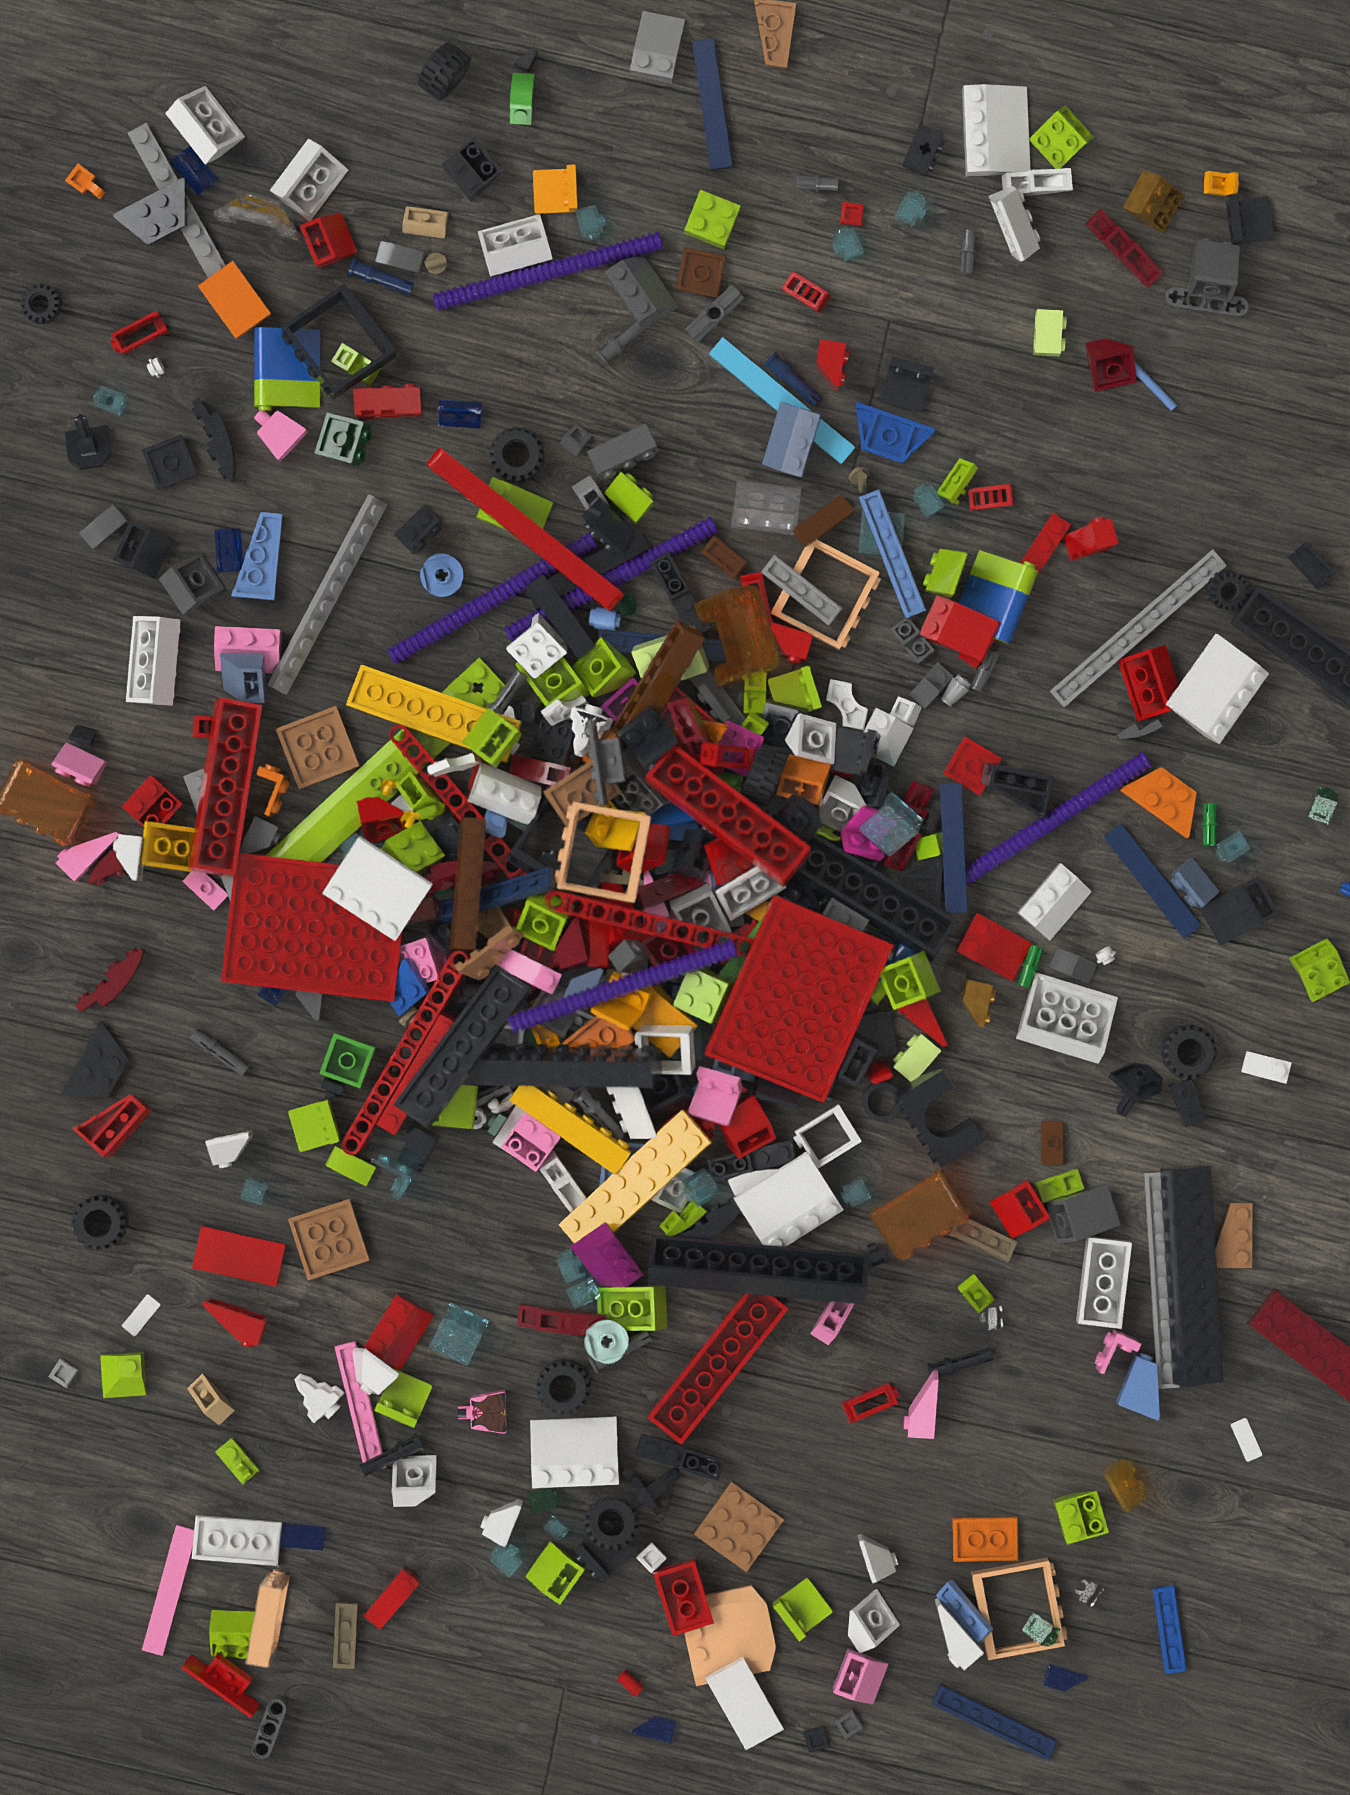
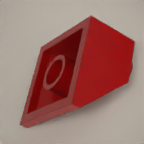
M366 797L357 801L364 838L368 842L384 841L407 829L405 821H401L403 810L379 797Z

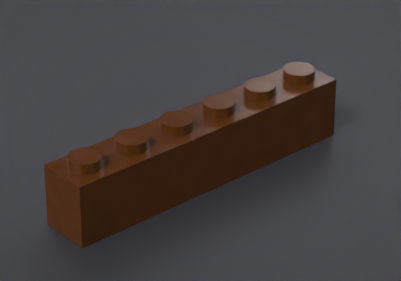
M676 620L612 727L618 738L617 732L649 705L660 714L664 705L668 703L675 687L679 685L684 672L690 667L693 657L703 645L705 638L697 628Z
M463 818L460 820L450 949L473 951L476 947L486 828L485 819Z

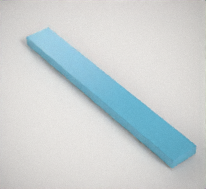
M723 337L709 353L713 359L777 412L780 402L810 410ZM822 419L820 420L814 442L837 462L842 464L855 447Z

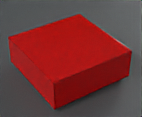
M842 202L840 225L861 227L864 204Z

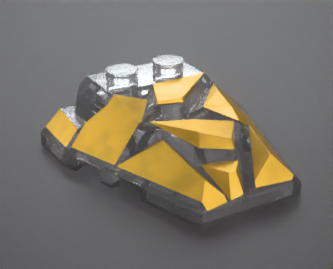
M247 194L246 197L239 196L228 204L214 210L213 217L216 220L236 225L237 219L274 228L279 236L299 240L300 237L295 226L288 219L285 210L277 201H265L259 197Z

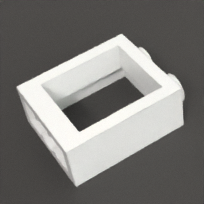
M641 1026L635 1034V1044L638 1045V1048L649 1046L648 1036L680 1037L682 1061H661L662 1074H692L695 1068L693 1026Z
M839 1104L794 1131L796 1136L793 1137L799 1148L804 1146L817 1169L861 1142V1139ZM835 1114L850 1141L818 1160L802 1133Z

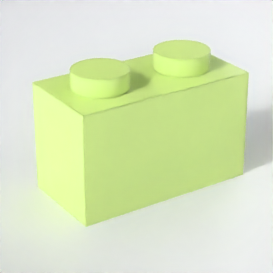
M1036 310L1033 355L1059 357L1061 351H1065V338H1062V329L1066 330L1067 317L1063 316L1062 310Z
M914 1034L907 1042L909 1046L904 1053L900 1051L892 1060L895 1062L893 1067L910 1082L918 1078L941 1052L922 1034H919L918 1037Z

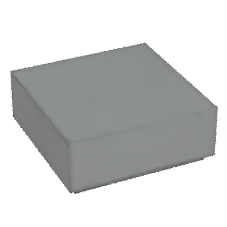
M60 1358L48 1377L67 1388L79 1369Z

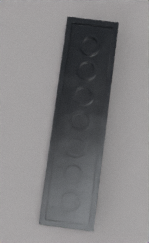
M496 965L393 1105L427 1129H430L509 1022V1015L513 1016L532 991V988Z

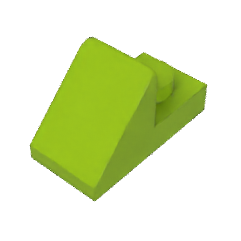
M942 833L919 839L915 847L918 860L943 855Z
M974 1274L958 1286V1290L978 1313L995 1300Z

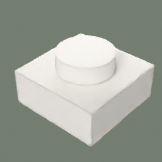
M653 1542L636 1557L650 1573L667 1559Z

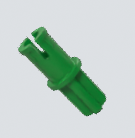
M1203 803V823L1201 825L1203 826L1204 846L1216 845V826H1218V823H1216V803Z
M1036 945L1030 946L1025 964L1022 963L1024 967L1017 983L1018 985L1031 988V983L1036 970L1038 971L1037 966L1043 951L1041 947Z

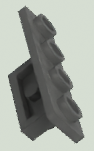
M709 668L707 672L689 678L699 691L697 697L703 705L708 703L712 710L709 713L716 722L721 721L724 723L725 720L741 726L746 718Z
M596 719L587 720V725H585V732L587 738L590 737L591 746L588 747L590 759H593L594 768L591 769L593 781H596L597 789L594 792L595 800L599 802L601 807L608 805L606 783L627 780L620 737L599 740Z

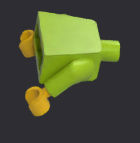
M412 771L403 779L396 780V782L385 779L381 784L380 790L383 791V795L391 796L393 789H397L413 810L405 811L401 821H406L405 827L407 828L413 826L415 819L419 821L426 818L432 820L442 815L445 811V803L428 783Z

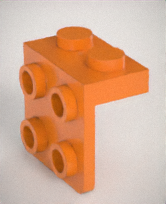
M268 764L265 767L259 766L256 775L277 782L265 815L273 816L278 814L282 805L279 799L282 793H286L290 782L287 781L288 776L279 773L280 768Z

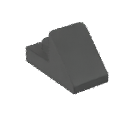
M937 662L909 696L925 709L954 676Z

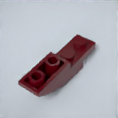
M513 755L509 774L552 786L576 769Z
M111 850L98 863L87 880L88 884L92 885L95 883L97 887L108 882L107 877L115 875L117 878L127 873L116 857L117 851Z
M457 861L429 866V875L423 876V878L431 882L432 886L425 896L430 895L434 891L446 890L455 885ZM483 861L481 884L491 883L499 878V866L496 863Z
M135 947L125 954L127 957L122 962L116 960L109 965V971L105 974L110 981L107 982L105 979L95 986L96 991L91 994L86 992L77 999L79 1003L75 1005L78 1011H85L97 1001L102 1007L112 1002L128 986L137 973L144 958L145 950L143 948L137 950Z
M521 1303L519 1304L517 1326L536 1329L535 1331L586 1336L587 1329L597 1321L606 1320L607 1314L568 1308L556 1309Z

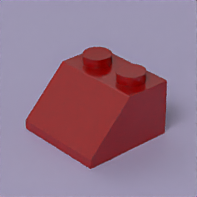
M771 622L769 630L782 654L788 657L787 661L795 664H800L801 661L805 662L813 634Z

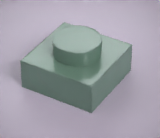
M501 1112L498 1116L494 1114L487 1124L490 1127L488 1132L495 1136L507 1119V1116Z

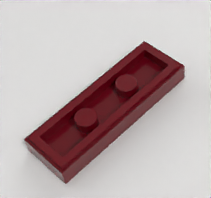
M677 872L638 887L637 896L645 910L702 887L703 884L699 877H686Z

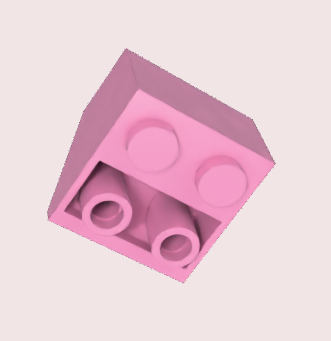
M70 743L64 744L52 762V766L56 767L55 772L66 777L73 775L76 777L74 781L88 787L90 784L97 785L107 764V761Z
M525 1112L501 1148L536 1172L561 1137Z
M848 1648L834 1683L833 1693L853 1701L873 1704L888 1663L863 1653L859 1654V1652Z

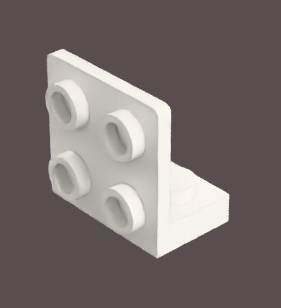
M538 613L532 618V626L509 644L507 651L533 678H537L567 653V643Z

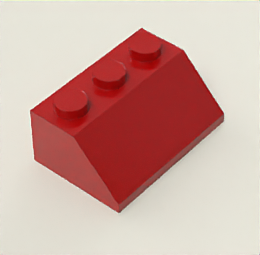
M1166 645L1118 660L1137 722L1173 711L1166 703L1179 685Z
M397 1293L363 1349L368 1350L385 1364L401 1370L434 1314Z

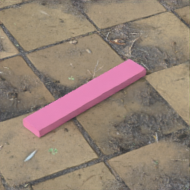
M356 1341L336 1345L335 1351L362 1462L364 1463L383 1453L370 1396L360 1389L361 1384L356 1381L352 1350L358 1347Z
M178 1524L175 1527L142 1647L143 1651L161 1656L164 1654L192 1553L194 1529Z

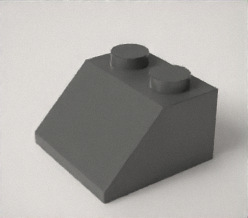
M201 553L171 567L159 578L182 614L197 608L224 589Z

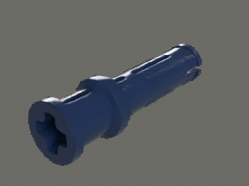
M353 258L347 275L349 277L361 278L365 280V283H378L410 295L414 282L376 269L373 264L366 265L358 262L356 258Z
M776 351L763 365L765 368L771 369L777 375L778 380L783 379L812 407L822 397L791 370L792 365L786 364Z

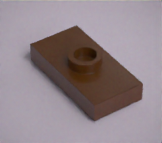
M715 535L701 551L705 557L733 580L748 563Z
M1041 1121V1165H1063V1121Z

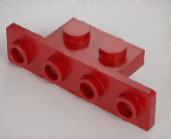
M218 1653L209 1666L195 1656L190 1655L181 1667L182 1670L249 1718H252L259 1708L260 1703L244 1692L253 1677Z

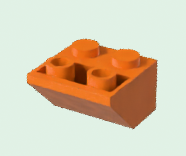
M789 754L780 777L776 795L789 798L791 795L805 796L813 805L821 806L831 764Z

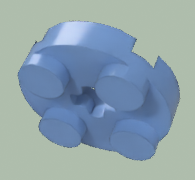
M441 553L435 554L426 560L420 571L422 585L430 594L437 597H448L461 588L464 572L461 564L454 557ZM441 569H443L444 573L448 572L445 581L436 578Z

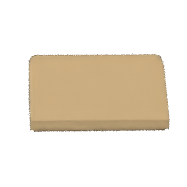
M406 206L403 219V233L445 238L449 212Z

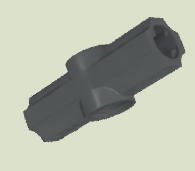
M731 285L684 330L698 343L716 325L720 324L744 300V297ZM717 309L721 315L718 319H711L708 315L709 311Z

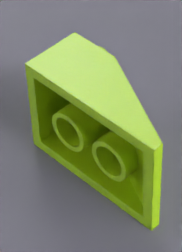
M491 478L489 487L542 529L544 528L553 502L497 478ZM479 509L477 514L478 520L506 530Z
M939 549L938 554L934 552L930 565L933 566L931 574L926 573L923 585L926 586L925 592L950 599L957 586L967 553Z
M563 656L537 678H533L519 662L515 664L519 671L527 676L526 680L546 707L557 699L566 702L572 701L581 695L584 698L590 695Z
M638 1285L597 1288L598 1313L607 1314L606 1320L617 1322L626 1331H656L668 1328L666 1286Z

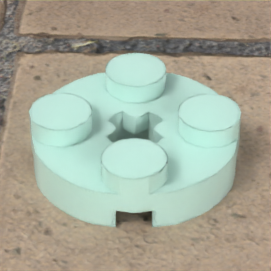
M600 1320L595 1322L586 1331L585 1348L587 1353L596 1361L605 1364L614 1363L621 1359L628 1348V1334L617 1322ZM606 1335L607 1338L612 1339L607 1348L601 1344L603 1337Z

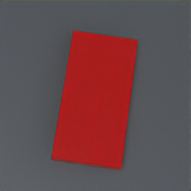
M201 1226L192 1268L276 1287L286 1244Z

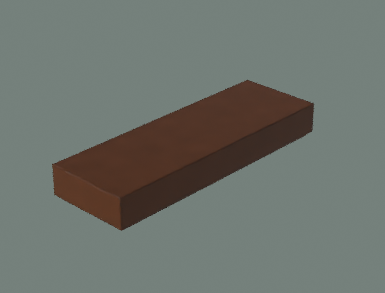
M840 495L797 525L792 532L807 547L854 514L855 509Z

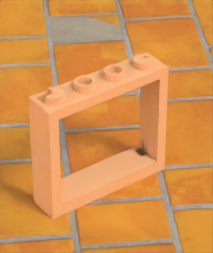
M816 540L804 548L793 569L799 575H801L814 548L870 577L837 641L782 613L781 611L790 596L784 590H782L771 611V615L803 632L813 634L812 637L839 650L841 646L845 648L851 636L847 634L851 627L856 628L861 618L858 616L861 608L866 609L871 599L868 597L870 590H876L881 580L878 578L880 572Z
M573 802L572 806H568L566 818L570 819L568 828L564 827L562 840H566L565 847L560 849L558 861L562 863L561 869L556 870L555 883H558L557 888L635 903L651 816ZM580 810L641 821L627 894L566 883Z
M1048 1558L971 1572L978 1611L990 1624L982 1578L1043 1567L1055 1637L995 1648L991 1631L984 1640L988 1660L1065 1646L1064 1640L1067 1639V1632L1065 1627H1061L1060 1619L1064 1618L1062 1606H1057L1056 1597H1060L1057 1584L1053 1585L1052 1576H1056L1054 1564L1049 1563Z
M278 1569L268 1572L260 1585L247 1664L268 1667L277 1652L290 1575H286V1572Z

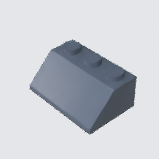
M780 402L762 464L785 473L803 477L822 414Z

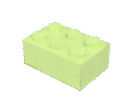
M667 635L634 646L631 653L641 678ZM703 647L697 651L690 667L686 669L681 680L708 671L710 665Z

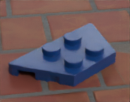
M859 402L855 405L861 450L901 464L935 431V428Z

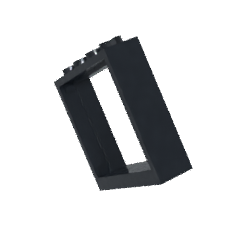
M343 284L282 325V340L287 346H292L297 360L300 363H305L308 367V374L312 379L316 378L321 384V391L324 395H329L332 400L396 358L394 346L346 284ZM342 301L383 355L334 387L293 333Z
M547 797L506 860L527 874L548 868L521 851L547 809L557 814ZM586 816L578 821L577 828L585 832L591 818ZM608 849L585 886L592 887L616 849ZM555 883V889H552L584 897L587 896L586 893L557 888L558 883ZM576 900L573 903L579 906L582 902Z

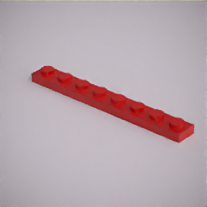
M1052 513L1020 564L1026 561L1036 565L1035 570L1039 571V574L1071 524ZM961 653L958 656L959 659L975 669L981 662Z

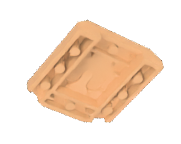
M752 1585L706 1594L714 1624L685 1632L696 1686L708 1684L706 1676L741 1657H744L753 1674L770 1671L776 1644L765 1600Z

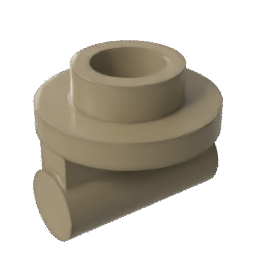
M432 253L424 261L426 269L435 275L443 273L447 267L446 257L440 253Z
M865 467L854 468L848 477L849 481L852 484H858L860 492H866L867 478L870 475L869 470Z
M413 1006L403 1014L398 1022L408 1029L418 1009Z

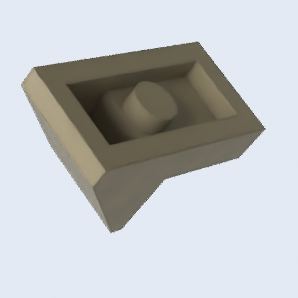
M606 870L605 874L601 873L600 882L629 885L631 874L623 870L622 875H618L619 871ZM640 878L639 886H643L644 882Z

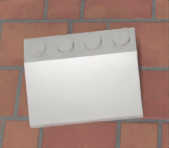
M987 84L964 85L962 89L966 176L1004 175L1011 172L1029 171L1030 148L1027 87Z
M1215 634L1166 705L1204 737L1220 744L1269 673L1224 638Z
M359 836L323 891V894L396 941L432 886V883Z
M1035 972L1016 1039L1099 1064L1105 1053L1118 997Z
M807 1152L734 1197L735 1202L763 1245L786 1247L843 1211L840 1203Z
M616 1416L530 1420L532 1488L619 1485Z

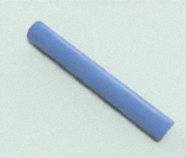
M1135 362L1136 375L1172 411L1177 404Z

